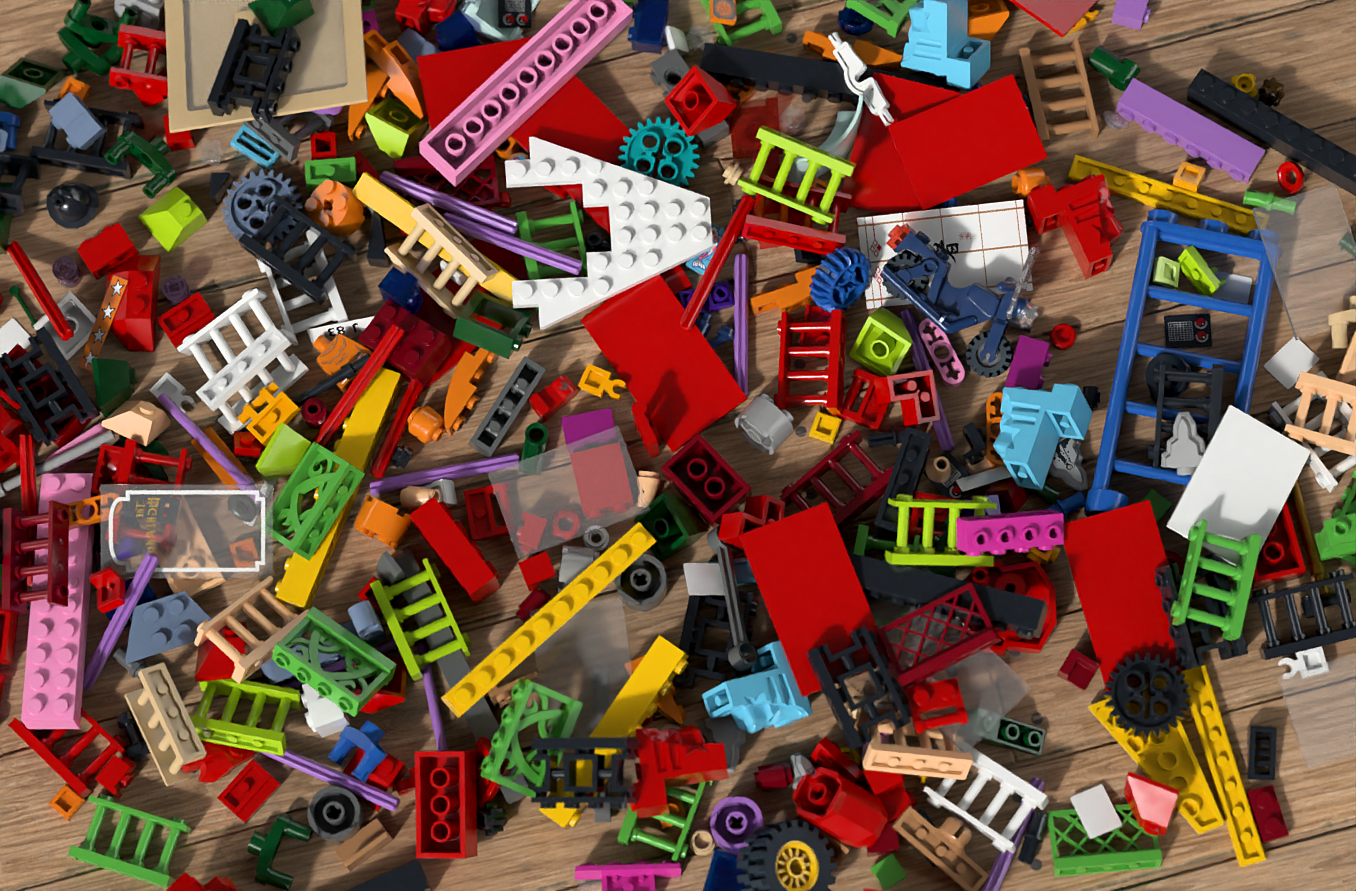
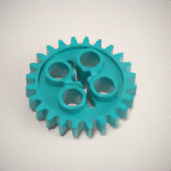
M657 117L655 124H652L651 120L647 118V126H643L638 122V131L630 128L629 132L632 137H623L627 146L619 147L620 151L624 152L625 155L618 156L619 161L626 162L620 167L652 178L656 165L655 157L653 156L658 155L661 139L666 137L663 148L664 159L660 160L656 179L680 187L679 185L681 184L688 187L689 183L686 178L694 179L695 175L691 170H698L699 165L693 163V161L700 159V155L693 153L698 150V145L690 144L694 140V135L686 137L685 131L683 129L679 130V122H676L674 126L670 125V118H667L665 124L661 123L660 117ZM652 137L657 141V144L653 148H647L643 145L644 140ZM673 143L679 144L681 151L678 154H671L667 150L668 146ZM642 161H646L651 165V168L647 172H640L637 169V165ZM666 167L673 168L675 175L672 178H665L661 175L662 170Z

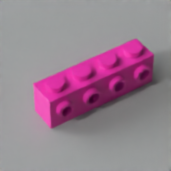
M1040 510L956 518L957 549L966 552L967 556H981L983 551H990L991 554H1005L1006 549H1014L1016 552H1028L1030 547H1038L1040 550L1054 549V545L1064 544L1063 513L1055 510Z

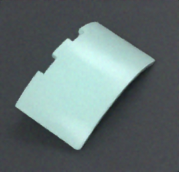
M859 94L857 111H838L834 129L828 139L818 147L819 149L843 159L847 157L855 143L863 113V94ZM798 156V158L794 159L786 181L802 183L809 165L807 158ZM822 165L821 168H818L815 177L818 178V176L831 170V168Z

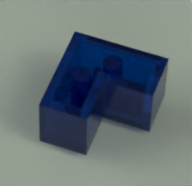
M459 9L435 26L437 32L435 38L440 45L438 48L442 52L483 45L476 37L474 27Z

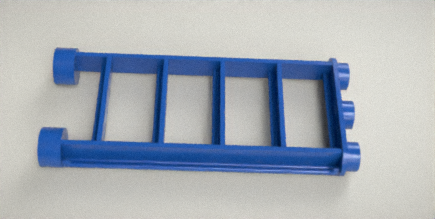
M1160 209L1148 212L1147 221L1142 222L1140 226L1142 238L1092 489L1087 493L1084 508L1085 516L1090 517L1128 506L1129 499L1127 496L1108 490L1112 470L1188 485L1192 475H1177V470L1153 467V465L1115 458L1124 412L1156 418L1157 405L1126 399L1135 354L1154 357L1163 352L1174 353L1183 358L1188 365L1212 369V364H1223V372L1238 374L1232 406L1249 414L1277 260L1281 257L1282 253L1281 248L1278 247V234L1269 230L1253 229L1249 231L1248 238L1228 234L1229 226L1221 221L1212 219L1200 220L1198 227L1194 228L1178 225V216L1173 212ZM1157 240L1186 246L1193 245L1196 248L1258 259L1259 265L1251 304L1150 285L1149 280ZM1146 297L1249 317L1240 362L1137 342ZM1163 407L1162 420L1175 422L1179 412L1187 411ZM1190 412L1196 424L1208 422L1207 415Z

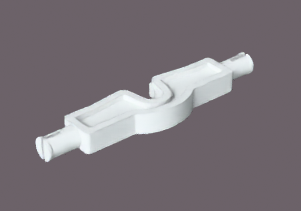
M837 32L832 33L828 38L836 48L833 50V54L844 69V78L847 86L855 94H863V100L870 111L876 116L879 115L885 126L891 125L890 122L893 123L894 119L887 110L890 105L882 94L877 81L872 77L862 82L858 81L859 77L866 71L867 66L855 53L850 44L847 42L843 43Z

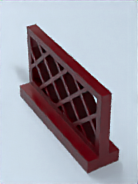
M494 152L467 175L462 183L455 187L456 189L450 196L456 198L462 192L470 197L466 202L484 209L500 207ZM423 156L393 160L395 175L408 180L413 179L417 183L440 191L446 183L455 187ZM491 169V174L485 181L476 176L480 170ZM438 176L442 181L435 188L426 182L430 177ZM471 180L481 185L474 194L465 188ZM485 188L494 193V199L482 200L478 196ZM397 191L398 195L407 201L413 199L420 204L419 206L426 204V202L408 195L403 197V193ZM433 207L439 214L452 213L439 207Z
M972 582L877 630L899 675L898 678L901 685L906 688L1002 641ZM970 591L974 599L970 610L957 606L960 595ZM954 599L953 604L947 603L948 601ZM942 604L951 607L946 622L933 618L936 608ZM976 606L980 613L974 612ZM955 609L969 613L964 628L951 624ZM930 611L929 616L924 615V613ZM918 616L928 619L923 634L910 630L913 619ZM972 616L982 617L987 628L979 632L968 630ZM932 621L945 625L940 640L927 636ZM907 622L905 628L900 626ZM949 626L963 631L960 641L955 644L945 642ZM894 628L903 630L904 633L900 645L890 643L886 632ZM967 632L973 634V635H971V636L965 638ZM908 633L921 636L917 652L904 648ZM926 638L939 642L936 653L931 656L921 653ZM943 644L949 646L942 650ZM893 647L898 648L897 654L895 653ZM902 650L916 654L913 664L905 669L902 668L899 662ZM920 656L925 658L918 662Z

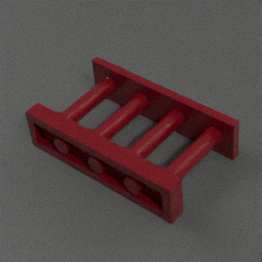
M856 430L853 434L848 433L845 435L837 448L796 483L788 484L782 490V494L779 497L781 501L786 503L785 507L793 502L801 511L812 507L800 494L813 485L834 508L835 515L833 518L840 533L885 494L893 468L890 467L887 470L880 469L859 446L863 439L861 433ZM852 452L874 476V481L869 486L862 487L839 462L848 453ZM831 468L855 493V498L848 504L842 503L820 479Z
M51 500L49 501V512L28 516V512L15 508L3 509V611L25 614L27 602L47 599L49 604L68 607L69 505ZM48 523V538L27 541L28 526ZM48 548V563L27 566L28 551ZM48 574L47 589L27 592V577Z

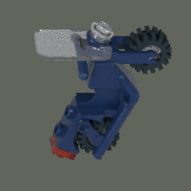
M907 223L901 227L897 224L889 232L888 236L890 239L886 244L895 253L902 250H911L921 255L926 261L923 262L921 257L915 256L913 253H901L890 258L887 264L884 265V270L880 273L881 278H883L882 284L887 288L888 294L891 293L892 297L901 298V300L908 299L937 327L949 334L995 317L990 331L976 335L968 344L966 361L971 366L970 369L975 371L980 377H997L1004 373L1010 367L1014 353L1010 340L1008 341L1005 336L1010 320L1017 317L1021 325L1025 322L1030 325L1039 315L1036 311L1039 306L1037 304L1034 306L1030 302L1031 299L1023 297L1041 246L1035 244L1031 247L1019 281L1008 277L1005 281L998 282L997 289L1006 292L1002 298L999 294L980 283H973L965 288L951 286L948 282V275L951 269V264L947 261L949 256L940 248L935 250L929 244L930 238L919 230L917 233ZM935 273V276L930 285L931 287L929 289L928 295L926 296L923 293V291L926 289V285L929 283L928 275H932Z

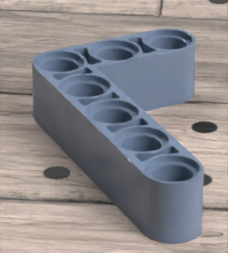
M370 601L359 602L348 609L352 621L341 625L370 646L386 637V633ZM297 645V646L291 648L292 651H294L296 654H298V655L301 656V657H302V654L296 652V649H298V648H307V649H308V647L303 646V645ZM318 652L322 668L345 658L339 652L336 654H322ZM273 659L261 667L268 685L279 687L297 679L291 672L279 667Z

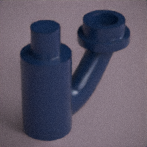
M703 312L701 318L695 321L696 326L705 339L711 329L709 323L713 317L707 312ZM722 325L716 332L718 336L709 340L708 343L715 349L727 340L733 341L735 331Z

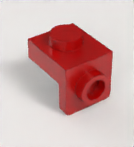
M112 567L90 575V581L97 588V608L102 613L125 604V580Z

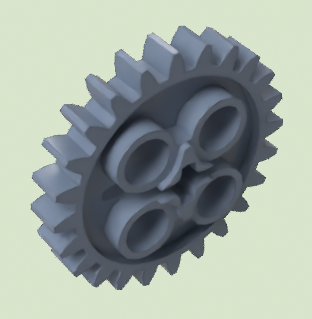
M263 169L260 170L259 176H255L254 172L250 171L249 179L241 175V184L234 181L233 184L236 189H227V193L231 198H223L224 204L228 207L222 208L223 214L227 215L223 220L225 224H229L227 226L229 233L234 232L235 240L240 239L244 233L250 237L257 235L261 228L253 229L254 224L263 222L265 225L278 208L273 200L275 194L281 198L284 196L288 197L296 204L295 208L297 210H304L303 205L300 204L303 200L301 194H297L299 190L297 186H292L291 179L289 178L284 181L282 173L275 178L273 170L266 176ZM265 190H273L270 196H262ZM243 203H252L248 209H240ZM263 206L266 209L264 212L260 210ZM286 213L266 238L263 247L266 248L267 243L270 242L272 247L275 248L276 240L278 239L280 242H283V236L288 235L291 232L290 229L294 228L297 224L296 219Z

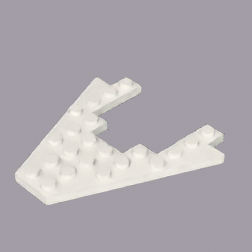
M529 137L530 159L505 161L507 188L582 184L584 207L609 206L611 251L586 253L588 277L512 281L513 308L539 307L540 330L546 329L713 249L709 197L535 137Z

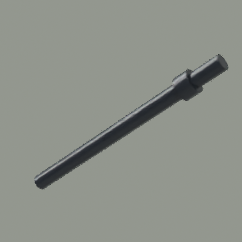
M367 353L353 363L349 361L341 366L340 371L295 397L292 401L300 407L308 399L317 397L347 378L349 380L358 374L357 371L363 368L370 358V354ZM245 428V429H243V430L240 431V432H245V431L250 432L247 428Z

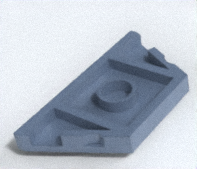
M185 591L135 606L132 613L125 655L126 664L195 642L198 634L197 628L203 621H210L211 618Z

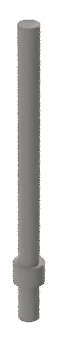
M109 430L35 466L36 477L100 447L101 444H106L116 439L113 431ZM21 474L3 483L0 481V498L7 495V491L21 485Z

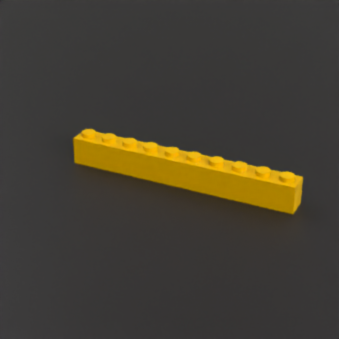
M381 367L353 407L354 410L351 417H346L343 424L344 434L341 440L338 439L334 445L333 453L365 474L404 382L400 373ZM336 462L333 473H335L338 467L340 466ZM364 477L311 559L308 561L295 552L293 556L290 555L287 558L284 567L286 573L283 580L279 579L275 587L276 598L282 604L301 611L310 609ZM319 486L317 487V489H316V491H315V494H314V500H316V501H317L318 498H319V497H318Z
M638 522L441 697L443 702L458 718L463 715L650 548L656 540Z

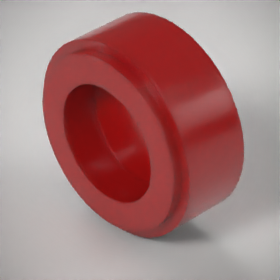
M1062 323L1052 329L1050 342L1056 349L1068 350L1075 343L1076 332L1070 325Z

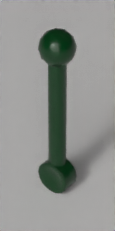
M12 286L9 290L10 294L16 297L30 319L31 327L35 329L33 325L39 320L34 318L20 296V289L17 286Z

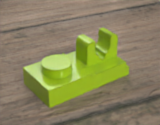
M1193 245L1186 248L1175 261L1180 263V269L1200 295L1211 297L1226 282L1225 278L1217 279L1214 274L1218 269L1216 267L1209 268L1202 255L1198 253Z

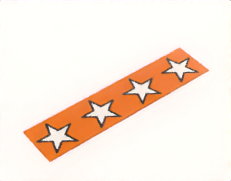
M113 275L78 367L93 372L91 359L99 357L128 280Z

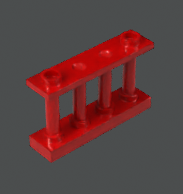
M120 23L118 46L124 47L120 68L111 67L109 85L120 89H131L168 96L167 77L154 75L158 54L167 55L166 32ZM134 49L149 52L144 73L130 70Z
M761 175L758 183L772 189L775 179ZM786 181L781 193L795 198L801 184ZM811 186L805 203L819 208L826 189ZM836 191L829 208L830 213L835 215L832 223H828V230L823 231L813 229L814 220H812V215L804 213L803 226L788 223L790 206L780 203L778 221L763 218L766 196L756 193L753 216L746 215L741 237L823 255L833 254L836 248L841 249L845 245L846 235L837 234L840 212H847L852 195Z
M831 310V319L827 321L793 322L792 317L787 312H782L781 320L778 321L777 325L778 334L780 335L778 391L774 394V405L780 410L784 409L788 411V406L824 405L832 415H842L847 330L846 315L842 310ZM827 331L830 334V343H827L826 346L792 347V332ZM826 356L829 358V364L825 370L790 371L791 357ZM825 380L828 383L827 392H824L823 395H789L790 381Z
M126 439L115 493L124 497L126 489H135L136 486L155 490H183L186 473L191 472L193 457H190L189 451L184 448L181 450L180 458L143 452L137 440ZM147 462L176 467L178 469L175 482L140 477L135 473L136 464ZM172 494V498L180 499L181 502L182 494ZM135 501V503H134V508H133L134 511H135V507H136V503H137L136 501ZM144 503L145 507L143 506L144 510L142 511L146 513L147 503ZM169 507L164 508L163 517H167ZM124 515L113 519V544L120 545L121 538L128 536L162 542L161 548L165 553H170L171 547L176 546L178 532H175L176 523L175 525L166 524L165 532L155 531L153 532L155 537L146 536V532L152 530L127 526V523H124ZM108 524L107 533H106V540H107L108 542H109V524Z
M81 708V717L83 716L92 727L64 756L60 755L58 758L51 752L54 749L53 745L69 729H54L46 738L43 737L39 740L33 734L36 729H28L23 722L21 723L17 718H14L8 726L84 799L92 793L87 787L90 784L89 780L117 751L123 756H128L127 751L124 749L127 744L117 734L112 738L83 708ZM101 734L111 744L82 773L78 772L75 775L69 769L72 766L71 762Z

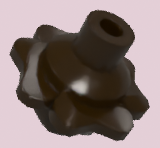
M1275 77L1270 80L1265 79L1262 87L1258 90L1260 95L1259 101L1269 107L1279 106L1280 100L1285 95L1284 85L1279 83Z

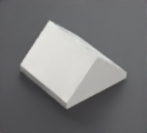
M70 291L56 304L74 331L73 337L69 338L68 341L62 340L46 314L33 325L36 331L43 326L47 329L67 361L88 341L96 318Z

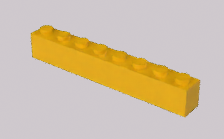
M659 635L588 738L636 737L635 729H643L641 725L646 717L651 718L658 708L657 701L662 695L665 697L673 686L671 681L676 674L680 675L688 665L686 659L689 656ZM595 750V754L605 755V768H611L612 754H622V750ZM577 760L576 786H592L593 760ZM559 779L557 793H550L548 797H574V793L564 792V779ZM595 792L594 797H597L598 792ZM587 803L580 804V809L564 808V804H556V809L539 808V811L563 828L569 830L571 826L574 828L580 822L583 816L581 811Z

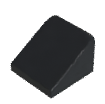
M228 172L211 173L210 197L215 205L221 203L227 193V189H230L233 183V178Z

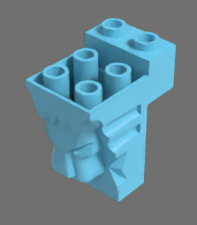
M920 0L909 8L912 25L908 33L909 42L905 43L901 67L910 68L913 71L930 72L936 76H947V85L955 86L961 90L971 89L990 68V41L967 36L968 0Z
M1071 383L1064 385L1054 384L1052 392L1044 389H1039L1038 391L1027 390L1018 386L1003 388L1001 413L1004 414L1000 421L1001 432L993 443V447L1000 454L1018 487L1042 490L1059 438L1084 440L1093 413L1079 386Z
M780 641L770 643L757 650L759 658L758 662L751 667L753 675L726 681L702 694L710 719L732 715L738 729L741 731L746 730L748 734L773 725L775 728L786 727L813 714L811 701L808 696H801Z

